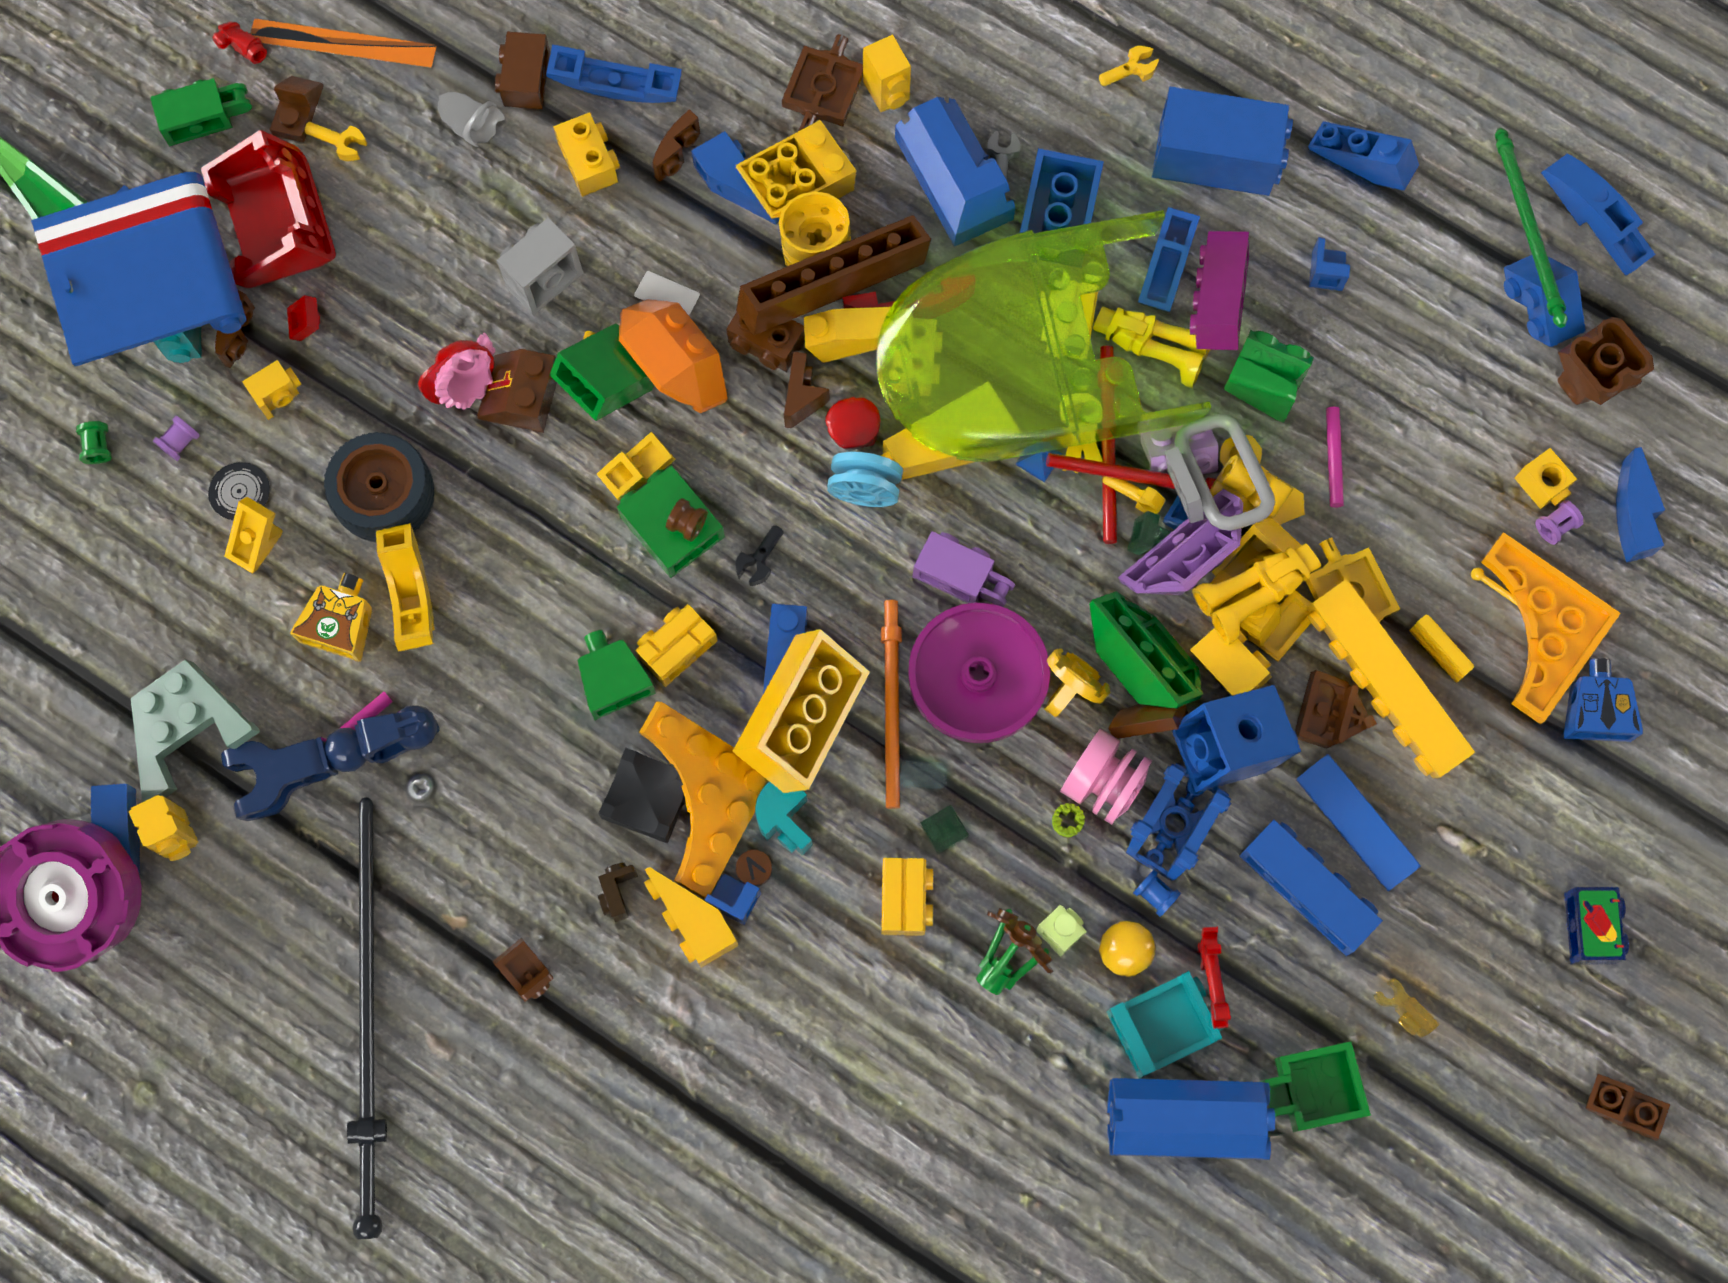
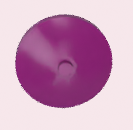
M989 603L962 604L937 615L918 635L909 659L908 680L910 692L923 717L943 734L969 743L999 741L1022 730L1039 712L1045 700L1050 682V667L1047 663L1048 653L1036 630L1017 613Z

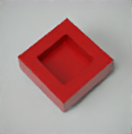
M304 295L287 308L289 339L302 341L319 329L320 314L317 309V298Z

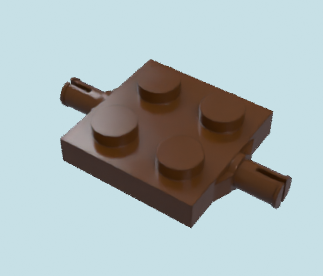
M841 34L836 35L831 50H817L803 46L782 98L783 108L804 115L798 131L812 125L816 120H824L844 127L863 78V64L851 61L843 55L849 41L844 35L842 40Z

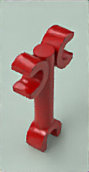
M1218 927L1202 928L1201 943H1198V953H1201V970H1206L1211 999L1213 1029L1228 1028V1020H1231L1229 1004L1225 1000L1218 954H1221V944H1218L1217 940Z

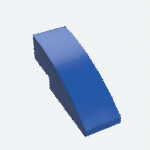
M1170 207L1167 208L1138 303L1166 312L1171 311L1200 216Z
M1642 447L1635 448L1623 460L1618 479L1616 496L1617 525L1626 563L1653 556L1665 546L1655 519L1665 511V507Z
M129 784L91 786V823L106 829L118 838L138 868L140 876V838L137 833L138 828L134 826L129 814L131 807L136 806V789Z

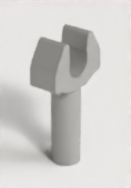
M995 131L988 140L986 153L996 159L1007 180L1008 162L1012 158L1019 157L1020 142L1016 134L1012 133L1009 147L1002 148L998 145L999 133Z

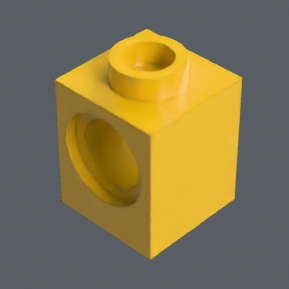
M1551 448L1524 466L1514 478L1540 509L1550 502L1557 506L1572 494L1569 488L1577 480ZM1542 476L1550 478L1554 486L1546 485L1542 480Z

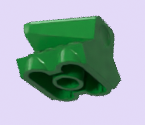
M1250 330L1224 390L1275 420L1284 423L1314 357L1304 348L1292 344L1285 345L1267 332Z

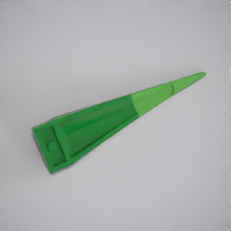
M0 137V174L32 220L88 202Z

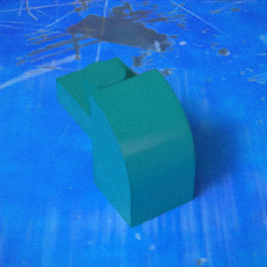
M768 782L761 790L755 808L757 823L763 837L768 841L778 831L780 833L777 837L778 841L790 853L797 850L802 856L813 846L812 839L790 818L808 801L807 794L803 790L783 793L771 782Z

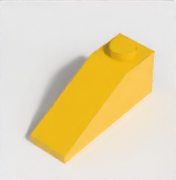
M911 306L832 309L805 316V348L822 363L915 340L913 308Z

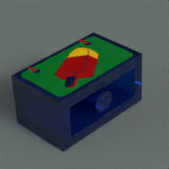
M1575 887L1564 892L1570 965L1616 964L1625 961V955L1629 951V939L1627 934L1623 933L1622 919L1625 917L1626 905L1624 898L1620 897L1619 887Z

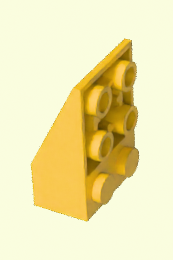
M821 120L736 165V169L771 219L780 217L781 211L786 204L800 194L816 191L828 193L839 199L854 191L856 169Z

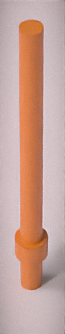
M885 600L884 627L881 628V643L885 644L886 808L898 809L900 808L899 644L902 643V628L898 626V601Z

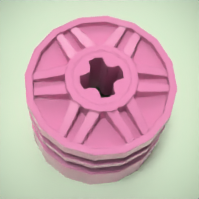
M1100 728L1078 760L1060 792L1079 804L1091 793L1095 794L1098 797L1092 812L1097 815L1104 803H1109L1113 807L1106 816L1105 821L1112 825L1115 819L1128 811L1142 789L1152 760L1144 757L1137 769L1129 766L1137 751L1132 748L1121 760L1115 757L1120 740Z

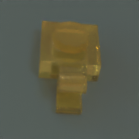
M1395 978L1387 981V984L1394 991L1391 999L1385 997L1381 991L1373 995L1376 1002L1381 1006L1396 1008L1395 1011L1400 1016L1398 1019L1399 1023L1412 1035L1417 1034L1421 1038L1429 1035L1440 1025L1414 997H1410L1405 992L1402 984Z

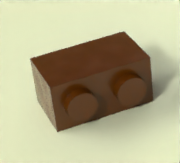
M507 31L506 42L501 44L499 48V62L502 64V70L495 77V92L500 93L505 107L543 109L547 80L546 72L550 58V48L546 34Z

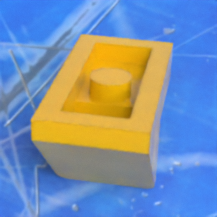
M249 497L238 501L224 557L252 574L256 572L283 533L282 529L273 524L276 513Z

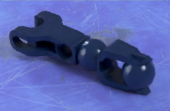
M414 705L406 706L397 713L361 719L357 721L355 729L339 728L331 733L327 739L321 736L277 750H273L256 741L245 742L236 749L229 748L221 754L224 767L235 772L254 770L256 774V785L252 792L236 800L234 803L236 819L253 821L277 814L286 806L290 795L299 788L338 775V771H356L366 761L385 763L407 751L423 749L432 743L435 735L440 731L439 725L430 710L426 707Z

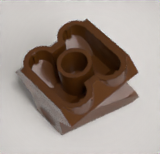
M1615 317L1603 320L1598 326L1558 351L1564 371L1557 381L1576 405L1589 401L1602 405L1618 393L1635 388L1641 384V378L1654 370L1653 356L1622 319Z

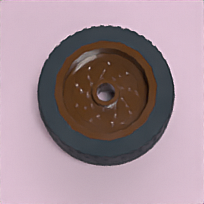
M375 432L356 436V438L350 439V441L345 442L343 446L339 447V450L331 457L326 468L324 490L330 509L348 531L364 540L376 542L377 530L411 523L413 532H415L424 523L425 519L428 518L433 507L434 482L426 462L410 443L396 435Z

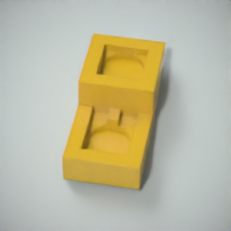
M650 432L628 453H619L597 473V476L616 499L621 500L628 492L637 490L647 483L648 478L660 469L664 470L676 459L653 432Z

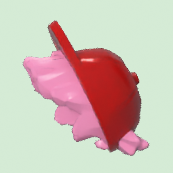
M481 334L477 341L459 340L453 342L437 353L435 364L426 370L418 381L419 390L426 399L437 405L446 404V408L455 405L456 408L465 410L470 408L476 399H482L485 396L487 385L493 383L491 373L494 369L493 354L495 353L493 343L487 334Z

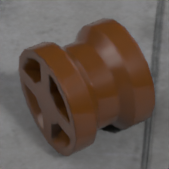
M681 498L675 504L668 517L666 529L671 532L679 531L684 535V539L692 542L703 528L708 512L703 508L695 509L691 507L689 501Z

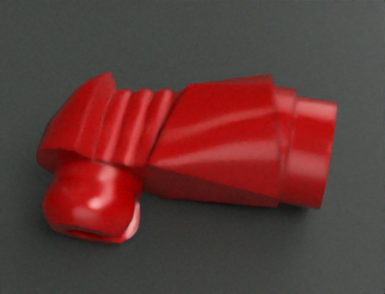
M237 22L223 23L218 26L219 32L213 34L212 39L219 49H226L231 45L235 51L253 64L262 62L267 55V50L263 47L261 40L240 29V24Z

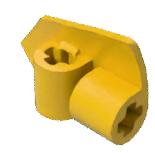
M1234 455L1218 475L1210 492L1214 497L1222 489H1225L1238 496L1243 502L1244 513L1257 508L1261 500L1241 457ZM1264 472L1275 497L1274 509L1269 516L1281 525L1305 515L1304 494L1272 473Z

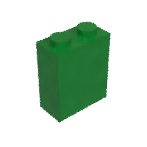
M617 323L558 352L550 372V376L595 421L652 391L654 387L652 381L620 343V326Z
M672 465L665 471L660 469L648 478L645 486L638 491L632 490L625 494L617 506L620 518L670 579L725 538L723 526ZM681 498L689 501L691 507L695 509L703 508L708 512L703 528L692 542L684 539V535L679 531L671 532L666 529L668 517L675 504Z

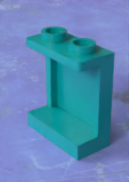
M1189 971L1106 1011L1139 1079L1222 1039L1220 1031L1223 1028L1213 1029L1211 1011L1208 1010L1203 1000L1206 997L1204 986L1197 976L1192 978Z

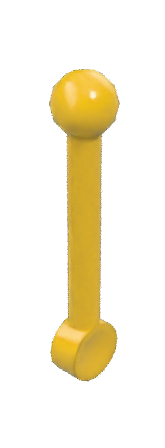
M1474 568L1471 571V578L1473 580H1481L1517 605L1512 594L1487 577L1482 568Z

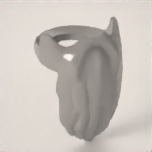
M447 92L439 95L437 109L442 121L454 133L475 147H479V143L489 142L496 133L495 127L497 122L504 120L506 117L492 101L482 104L466 94Z

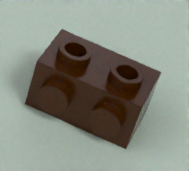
M736 312L726 328L728 343H730V346L735 351L743 355L750 353L759 358V361L764 366L772 370L779 368L786 373L792 364L793 352H799L805 343L804 325L794 320L753 336L740 315Z

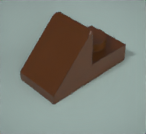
M290 76L274 87L279 104L270 127L273 136L302 143L305 142L307 137L305 126L308 122H312L324 87L323 83Z
M793 352L784 411L785 428H793L830 401V390L828 388L811 386L813 366H808L807 353Z

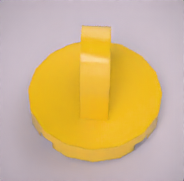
M1062 648L1055 649L1047 658L1049 667L1062 681L1044 707V710L1054 717H1057L1076 693L1098 704L1103 703L1111 693L1108 683H1104L1103 686L1099 683L1098 680L1101 676L1096 669L1074 653L1067 652L1065 656L1062 655L1064 652Z

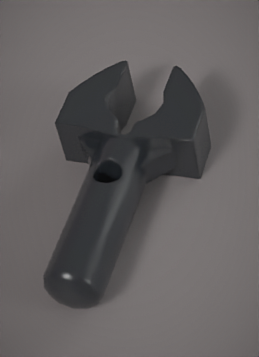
M773 525L755 553L747 555L741 551L736 559L738 579L741 578L747 567L753 566L756 563L757 571L749 580V586H755L767 580L771 574V569L766 566L765 561L784 534L782 528Z

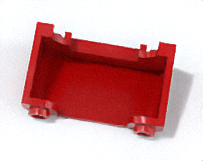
M259 130L201 167L207 193L212 198L228 205L243 255H238L230 261V268L236 285L244 288L257 287L321 267L335 259L334 244L307 158L298 147Z

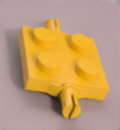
M1333 537L1319 543L1328 563L1322 569L1311 573L1310 579L1306 580L1315 600L1347 578L1379 622L1400 610L1369 547L1355 554L1341 556Z

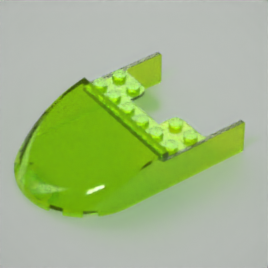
M1164 210L1033 233V230L1011 235L946 261L910 284L893 303L886 315L880 331L876 353L878 381L884 399L897 420L899 419L903 426L912 433V437L928 448L955 456L959 460L973 462H990L1186 425L1192 421L1204 418L1211 410L1210 401L1155 412H1145L1141 407L1131 365L1120 357L1095 360L1080 297L1083 294L1102 290L1109 281L1110 272L1103 245L1155 235L1165 219Z

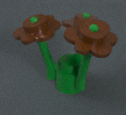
M999 908L997 913L988 911L987 915L1000 921V924L986 956L978 965L982 970L976 976V980L982 987L995 995H1000L1004 988L1011 990L1016 982L1038 963L1047 973L1051 974L1054 972L1049 965L1053 960L1049 955V949L1043 948L1042 940L1036 935L1037 932L1032 925L1025 921H1018L1019 916L1013 914L1011 909L1004 910ZM1006 932L1010 935L1012 943L1001 958L998 956L994 958L1002 937ZM1025 946L1033 957L1011 974L1013 968L1008 962L1019 947Z

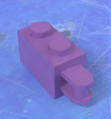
M933 531L930 533L913 567L914 578L966 603H977L980 597L992 604L1004 607L1007 602L1005 597L1008 591L1013 590L1015 583L1010 579L993 572L995 561L990 559V555L986 551L977 547L969 549L960 545L957 538L941 532L940 535ZM987 581L995 584L993 591L984 588Z

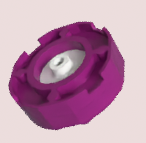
M57 820L27 828L0 847V946L13 960L27 967L34 965L44 969H51V972L68 971L96 960L124 941L131 932L141 907V880L138 868L118 838L106 829L82 820Z

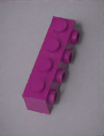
M1208 231L1207 245L1200 246V265L1204 266L1203 268H1197L1196 287L1200 288V291H1194L1193 311H1197V314H1191L1190 335H1196V349L1238 350L1250 257L1249 232Z

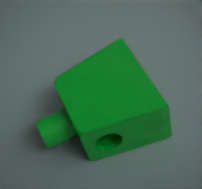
M603 630L593 631L584 637L590 653L578 658L577 661L588 707L594 720L656 694L650 678L624 640H618L609 644Z

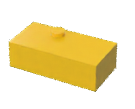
M821 629L795 635L732 752L783 793L809 790L870 671Z

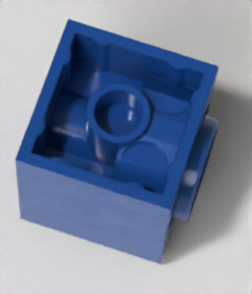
M1275 685L1203 703L1183 717L1178 729L1171 730L1196 793L1265 774L1301 752L1297 735L1291 727L1283 700L1279 697Z

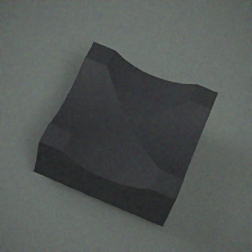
M625 747L612 785L598 814L603 820L668 843L685 802L681 787L683 785L682 780L674 766Z

